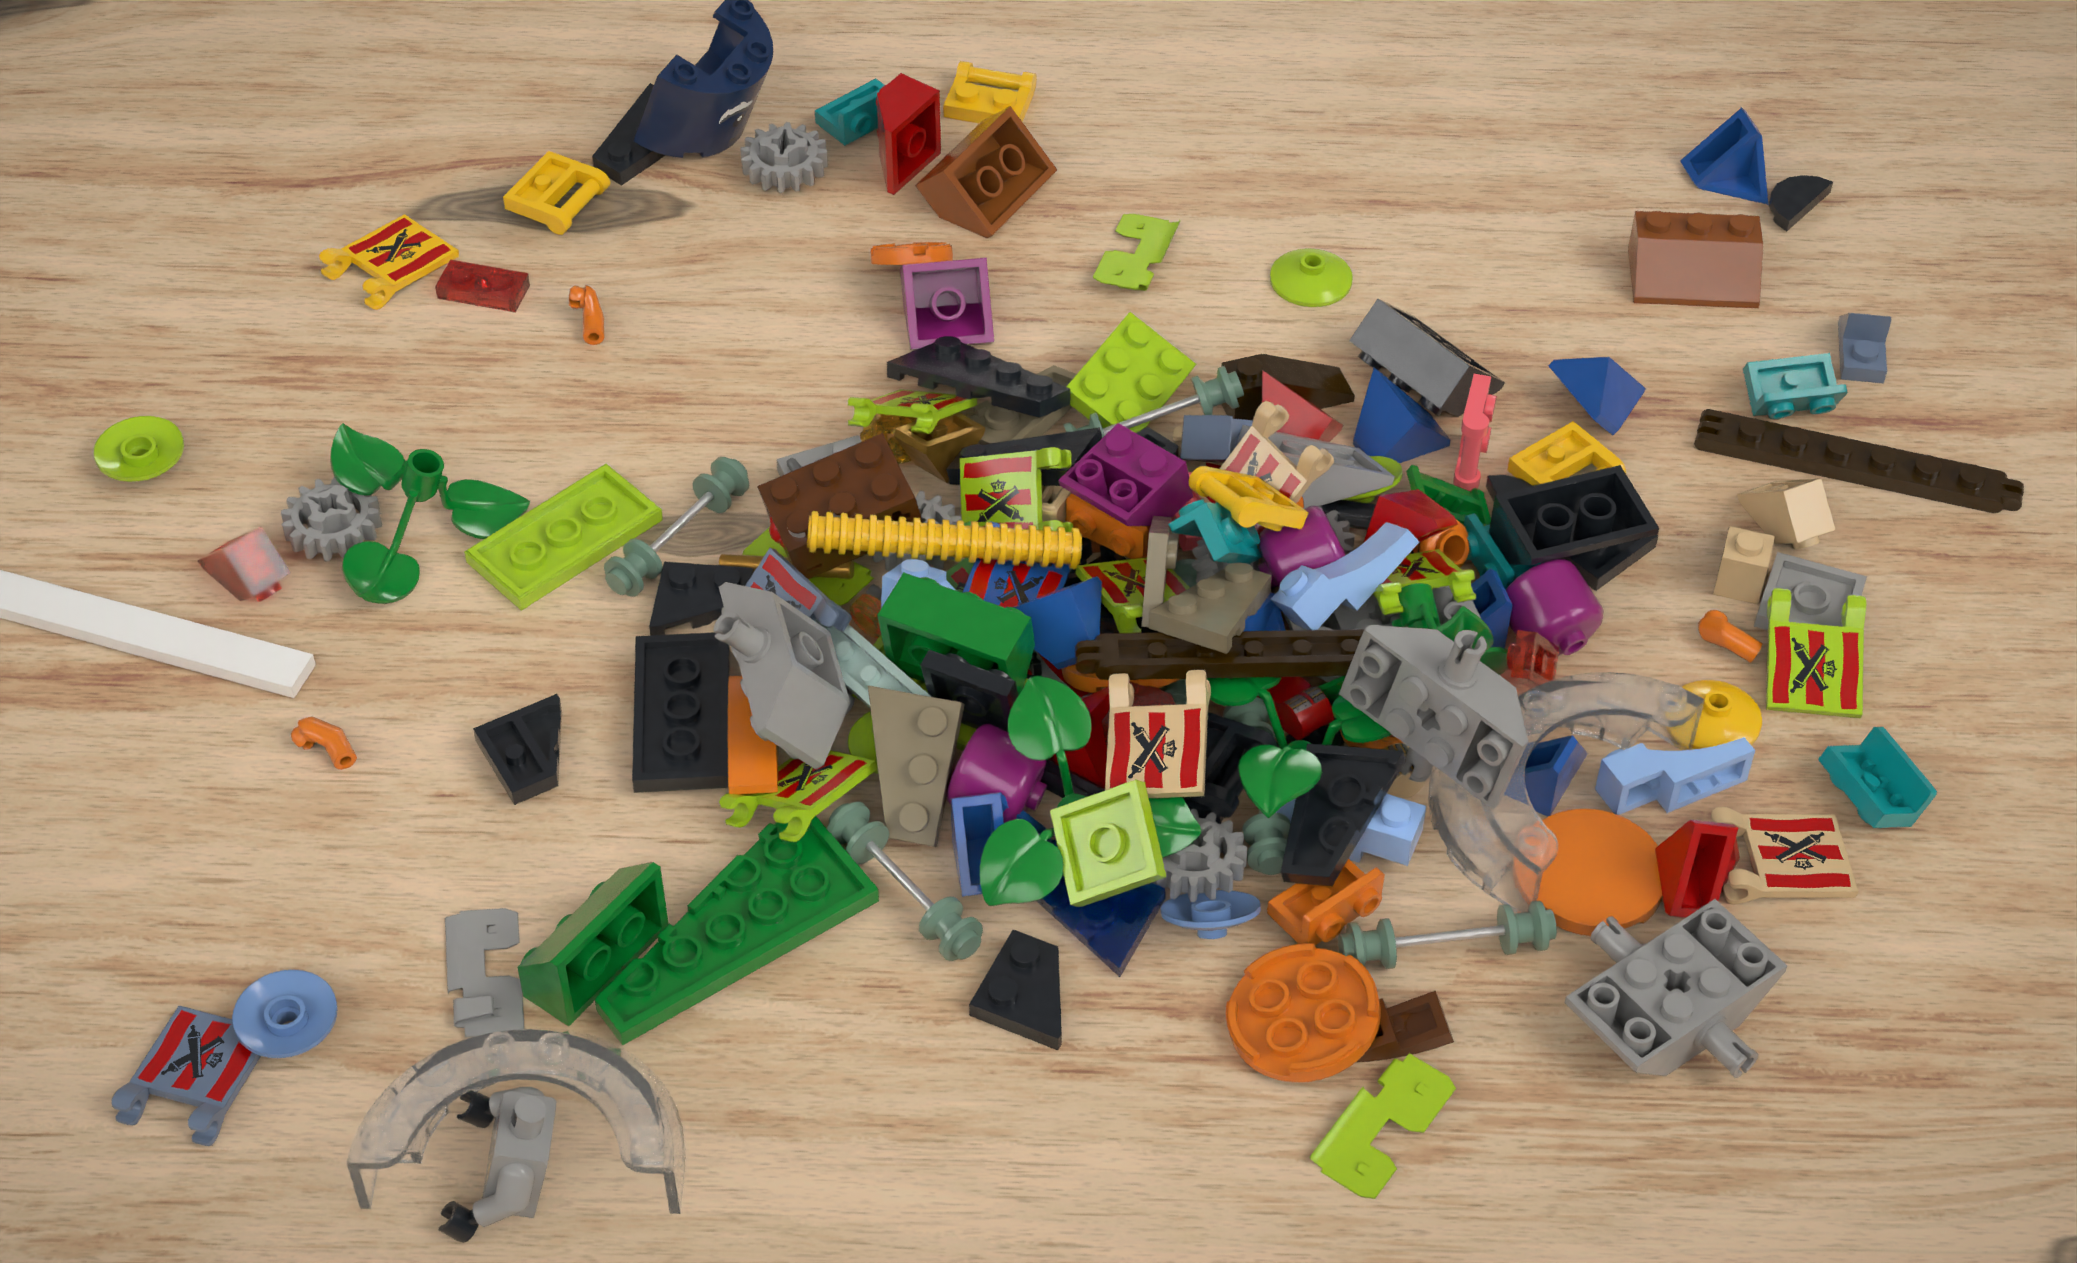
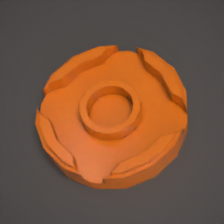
M913 242V244L901 245L892 243L875 245L871 248V264L906 265L953 260L952 245L950 246L946 242Z

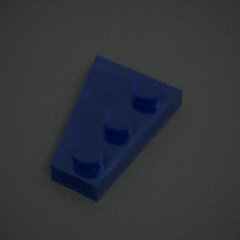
M1051 838L1047 840V842L1054 844L1058 848L1056 840ZM1063 873L1061 881L1055 890L1036 902L1113 972L1121 977L1166 899L1165 888L1149 883L1097 902L1077 907L1070 905Z

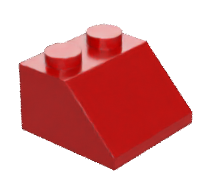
M902 73L890 83L884 85L876 97L879 157L887 192L895 195L941 154L940 90Z

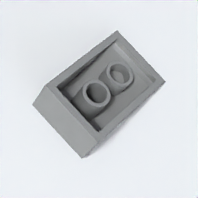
M1242 426L1237 445L1251 426ZM1275 432L1268 437L1296 466L1302 452L1310 445L1316 446L1319 450L1322 448L1326 449L1333 456L1334 463L1329 470L1313 481L1302 495L1304 509L1309 506L1325 505L1393 484L1395 476L1359 448L1281 432Z

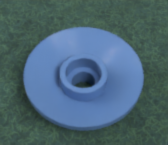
M1216 890V899L1210 900L1205 893H1200L1196 902H1190L1188 893L1179 895L1176 899L1171 898L1165 901L1161 906V916L1165 921L1179 927L1197 930V936L1202 939L1225 937L1227 935V928L1241 925L1255 918L1261 911L1260 900L1255 896L1238 891L1228 893L1223 890Z
M303 970L273 972L253 982L240 995L233 1010V1028L241 1044L257 1055L268 1058L296 1056L317 1046L330 1033L337 1018V1001L330 985L318 975Z

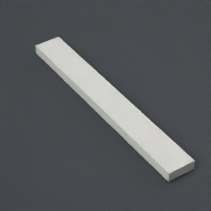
M0 570V618L291 698H295L316 665L313 654Z

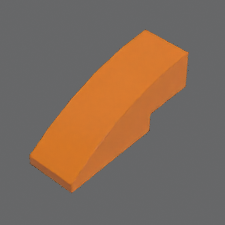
M729 676V794L777 793L779 746L770 740L765 741L756 734L750 722L752 712L749 700L740 684L743 678L742 676Z

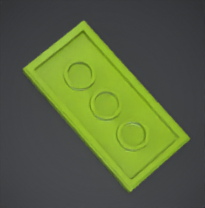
M604 464L464 551L466 563L522 611L613 553L630 539L638 537L663 521L662 509L608 464Z

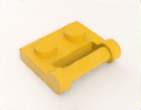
M960 61L956 77L943 104V117L980 123L1011 106L1023 122L1035 92L1037 75L1031 72H1023L1022 75L977 68L973 67L971 62ZM973 83L984 84V85H990V86H996V87H1002V88H1008V89H998V88L980 86V85H975V84H973Z
M548 151L503 196L504 206L506 210L546 224L553 233L563 235L572 226V219L595 195H602L610 186V179L606 173L598 168ZM577 182L583 184L561 208L555 207L556 203Z
M1572 421L1510 457L1507 471L1514 477L1520 478L1534 486L1568 478L1590 464L1598 468L1595 471L1621 465L1626 473V468L1615 454Z
M1200 466L1189 477L1188 482L1191 490L1202 497L1209 496L1231 512L1232 519L1244 528H1250L1258 523L1274 531H1281L1283 526L1301 529L1309 513L1257 476Z

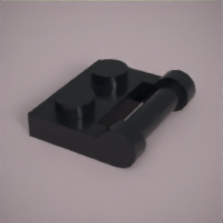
M1208 712L1204 796L1182 798L1208 806L1213 813L1220 817H1231L1239 806L1240 801L1238 797L1244 789L1239 776L1240 760L1223 786L1213 784L1212 782L1236 746L1245 748V754L1259 745H1273L1277 747L1275 738L1262 729Z

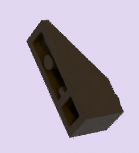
M1267 354L1244 357L1222 362L1221 367L1225 366L1227 373L1236 371L1244 396L1237 398L1239 407L1232 409L1226 402L1221 404L1226 414L1233 416V419H1254L1256 410L1262 404V370L1320 409L1354 402L1355 395L1339 367Z

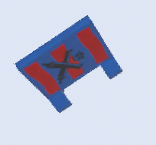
M992 522V523H993V527H999V526H1000L999 523ZM977 558L963 592L974 593L984 601L1004 608L1014 607L1064 588L1071 569L1069 564H1063L1062 568H1056L1054 563H1052L1051 567H1041L1036 562H1034L1033 566H1027L1026 561H1020L1017 566L1012 565L1011 560H1005V564L1001 565L995 559H991L990 564H985L983 559Z

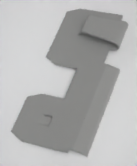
M506 908L460 911V914L446 917L448 994L450 991L463 988V998L453 1000L454 1026L465 1028V1037L509 1035L524 1029L523 995L520 979L509 975L486 977L484 950L508 949L520 943L518 912Z

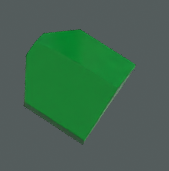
M1411 465L1406 472L1411 490L1419 489L1454 515L1455 519L1463 525L1465 516L1473 513L1476 514L1483 526L1490 525L1491 517L1483 491L1473 488L1470 492L1443 480L1433 478L1419 472L1418 466Z

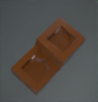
M1436 991L1387 1008L1383 998L1379 999L1381 1018L1378 1032L1369 1049L1357 1062L1407 1056L1409 1053L1413 1055L1453 1043L1454 1040Z

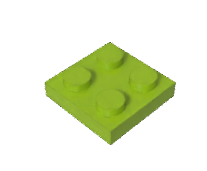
M1135 779L1050 810L1057 846L1063 857V873L1070 905L1082 907L1166 878L1145 782Z

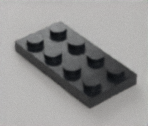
M716 633L636 636L632 769L634 793L728 788V681L730 676V646L715 637Z

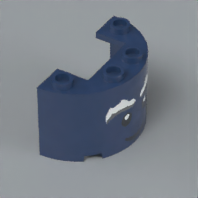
M724 0L713 14V18L718 20L719 23L709 50L694 65L676 54L659 73L633 142L663 155L683 158L684 153H700L703 158L728 149L740 138L773 58V41L770 31L751 1Z

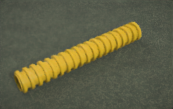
M812 511L808 521L807 548H809L811 553H816L817 548H822L824 553L827 554L831 553V549H837L838 553L843 555L846 550H853V555H860V551H867L868 556H874L875 552H882V557H889V553H896L897 558H903L904 554H911L912 559H918V555H925L926 560H932L933 556H940L941 561H946L947 557H954L955 562H961L963 557L968 558L970 563H975L976 559L979 558L983 559L985 564H990L991 559H995L1001 565L1005 564V560H1011L1012 565L1017 566L1020 561H1026L1027 566H1033L1034 562H1040L1041 567H1048L1049 563H1054L1056 568H1062L1063 564H1069L1070 569H1076L1081 559L1082 534L1078 528H1072L1071 532H1065L1064 527H1058L1057 531H1051L1050 526H1043L1042 530H1036L1035 525H1029L1028 529H1022L1021 524H1015L1014 528H1007L1006 523H1000L999 527H993L992 522H986L984 527L979 526L977 521H972L969 526L964 525L963 520H957L956 525H953L947 519H943L942 524H938L932 518H928L927 523H922L920 518L916 517L913 518V522H907L906 518L901 516L898 521H891V516H884V520H877L876 515H870L869 519H862V514H856L855 518H848L847 513H841L840 517H833V512H826V516H819L818 511Z

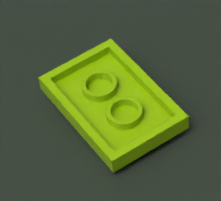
M1129 312L1066 386L1070 388V405L1088 420H1090V414L1097 413L1103 429L1163 407L1197 364L1133 313ZM1151 421L1129 429L1137 433L1146 428Z

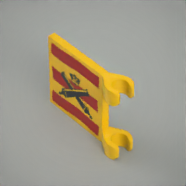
M404 214L341 249L327 248L319 254V259L328 265L321 269V274L331 280L339 278L351 263H354L374 278L367 279L362 285L363 290L371 294L370 297L364 299V303L370 308L378 310L385 306L395 292L458 258L459 250Z

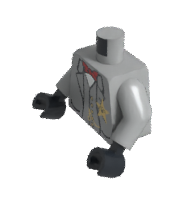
M518 1087L495 1092L491 1097L467 1089L460 1095V1099L470 1103L466 1112L457 1115L459 1120L479 1128L489 1126L494 1117L495 1120L482 1199L473 1204L472 1210L455 1201L446 1204L441 1211V1215L448 1219V1221L439 1227L438 1230L456 1241L464 1243L473 1237L479 1225L487 1227L512 1215L534 1218L548 1165L557 1103L554 1098L544 1096L536 1088Z

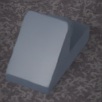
M1847 313L1839 316L1838 337L1841 380L1884 384L1887 374L1885 342L1892 321L1890 316Z
M1184 415L1180 459L1224 463L1237 445L1242 426H1252L1253 420L1233 419V416Z

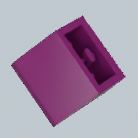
M1119 423L1059 479V484L1062 488L1126 526H1151L1153 516L1173 517L1193 497L1188 482L1189 474L1186 461Z

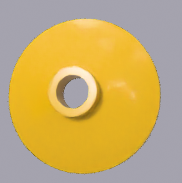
M1699 680L1688 683L1672 695L1667 708V721L1672 732L1680 741L1692 749L1713 747L1743 737L1752 745L1757 740L1762 728L1761 711L1754 699L1742 689L1722 681Z

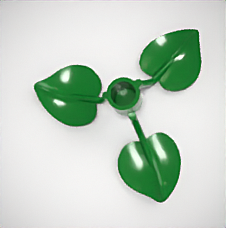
M344 423L339 426L333 439L330 464L333 475L340 485L348 488L353 493L367 496L377 492L381 486L385 490H392L402 480V489L408 497L390 549L378 542L365 541L353 545L344 556L342 562L343 576L354 593L365 601L378 604L393 603L408 596L416 587L420 575L418 562L411 556L397 553L415 502L427 501L438 490L443 507L453 510L451 515L453 525L461 532L478 539L487 538L521 517L529 507L530 501L505 488L479 480H458L451 483L447 490L448 478L442 476L444 461L439 454L432 450L417 449L411 452L408 460L405 461L401 452L391 444L379 438L357 432Z
M1416 583L1401 588L1402 591L1398 593L1401 606H1403V612L1399 613L1400 619L1392 621V626L1435 629L1453 642L1458 632L1462 630L1475 631L1478 634L1472 648H1475L1481 636L1487 643L1486 651L1480 659L1483 664L1498 675L1515 666L1516 658L1514 653L1505 648L1491 647L1494 639L1490 628L1481 618L1465 606H1462L1450 620L1441 625L1431 585ZM1341 676L1317 686L1326 695L1330 703H1333L1340 696L1339 692L1346 676Z
M1041 676L1029 678L1010 710L1008 733L1012 745L1026 758L1044 761L1056 754L1065 797L1059 802L1058 808L1086 797L1081 794H1074L1065 751H1075L1086 746L1091 735V718L1082 699L1063 683ZM1182 797L1149 798L1162 858L1182 851L1200 836L1201 827ZM1014 819L1002 824L991 834L985 844L980 863V885L984 900L988 906L1030 903L1048 896L1055 890L1063 876L1064 864L1060 850L1054 844L1047 842L1049 838L1055 837L1054 827L1046 829L1038 835L1030 822L1024 819Z
M1281 678L1206 679L1211 686L1210 700L1216 704L1241 706L1252 702L1257 696L1265 704L1279 747L1259 745L1247 751L1239 762V776L1248 797L1267 818H1270L1286 803L1305 794L1318 783L1322 775L1321 763L1313 753L1306 750L1307 744H1311L1310 742L1298 740L1287 744L1272 696L1266 690L1277 685ZM1340 695L1332 705V713L1337 720L1329 724L1322 745H1332L1335 734L1339 730L1342 731V735L1346 740L1357 743L1377 741L1392 734Z

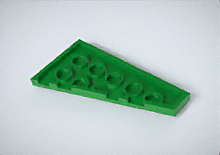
M817 816L812 819L803 837L796 842L779 838V833L785 831L788 823H769L758 834L759 840L744 855H737L687 905L688 912L674 926L669 923L657 936L658 942L643 958H635L594 999L596 1011L622 1045L879 902V889Z

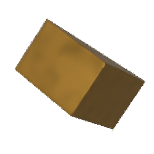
M958 412L940 419L930 434L911 432V426L916 424V422L895 428L894 437L916 466L948 483L947 467L964 447L978 444L984 436L986 427Z

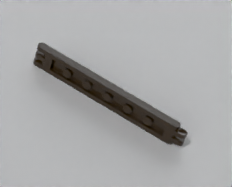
M1706 409L1701 413L1694 442L1695 447L1701 451L1989 513H1999L2002 509L2017 511L2022 507L2024 484L2018 480L2008 479L2007 474L2000 470L1712 409Z
M1364 629L1243 631L1240 636L1234 635L1232 637V647L1227 654L1164 633L1099 634L1094 640H1083L1075 645L1076 670L1082 674H1096L1101 680H1109L1112 674L1122 673L1128 674L1130 680L1186 679V673L1191 670H1205L1207 678L1228 679L1247 677L1346 676Z

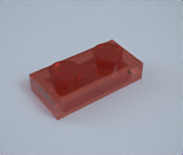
M450 259L435 289L437 299L516 313L530 287L528 273Z
M1518 630L1516 643L1512 642L1510 644L1507 654L1508 670L1512 671L1511 678L1534 691L1553 693L1559 647L1537 632Z

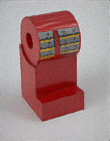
M1281 677V681L1277 685L1266 689L1272 696L1282 729L1297 740L1307 737L1314 730L1321 726H1326L1334 720L1332 706L1326 695L1318 687L1311 686L1302 677Z

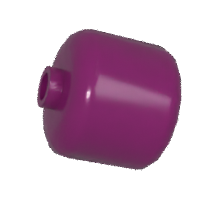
M1309 506L1305 508L1309 513L1301 529L1283 526L1281 531L1265 528L1260 533V543L1258 545L1265 562L1258 565L1260 572L1271 575V589L1277 586L1280 589V583L1285 576L1297 570L1301 565L1317 569L1346 555L1326 514L1320 507Z
M1555 559L1543 562L1518 576L1506 588V592L1513 604L1509 625L1525 651L1535 659H1550L1562 654L1571 655L1579 651L1587 644L1588 639L1594 635L1602 623L1604 613L1602 605L1577 567L1569 560Z
M983 724L976 729L962 752L948 786L947 801L951 805V798L1000 792L1006 797L1009 807L1003 812L1004 823L1014 820L1022 810L1026 812L1029 808L1036 811L1047 788V785L1041 782L1047 761H1035L1026 758L1012 745L1008 732L991 724Z

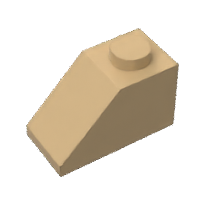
M1821 478L1773 481L1737 494L1739 503L1764 533L1775 536L1774 544L1792 543L1793 549L1807 548L1820 543L1819 535L1835 530Z
M1729 526L1713 595L1758 605L1775 536Z

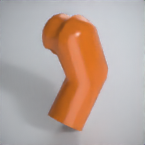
M587 285L584 288L572 286L569 291V306L573 309H583V339L591 345L600 344L604 340V315L596 291Z
M1708 611L1698 623L1699 633L1705 641L1728 649L1750 663L1755 659L1763 645L1762 642L1729 623L1727 616L1721 611Z
M311 716L299 720V726L291 732L292 741L298 747H303L304 750L311 749L315 743L324 746L333 765L337 769H347L356 762V754L340 727Z

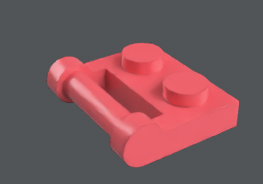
M1475 373L1463 415L1459 457L1453 480L1455 486L1470 492L1473 488L1478 489L1480 485L1479 457L1480 452L1487 453L1492 429V427H1489V422H1492L1497 397L1489 395L1491 376Z

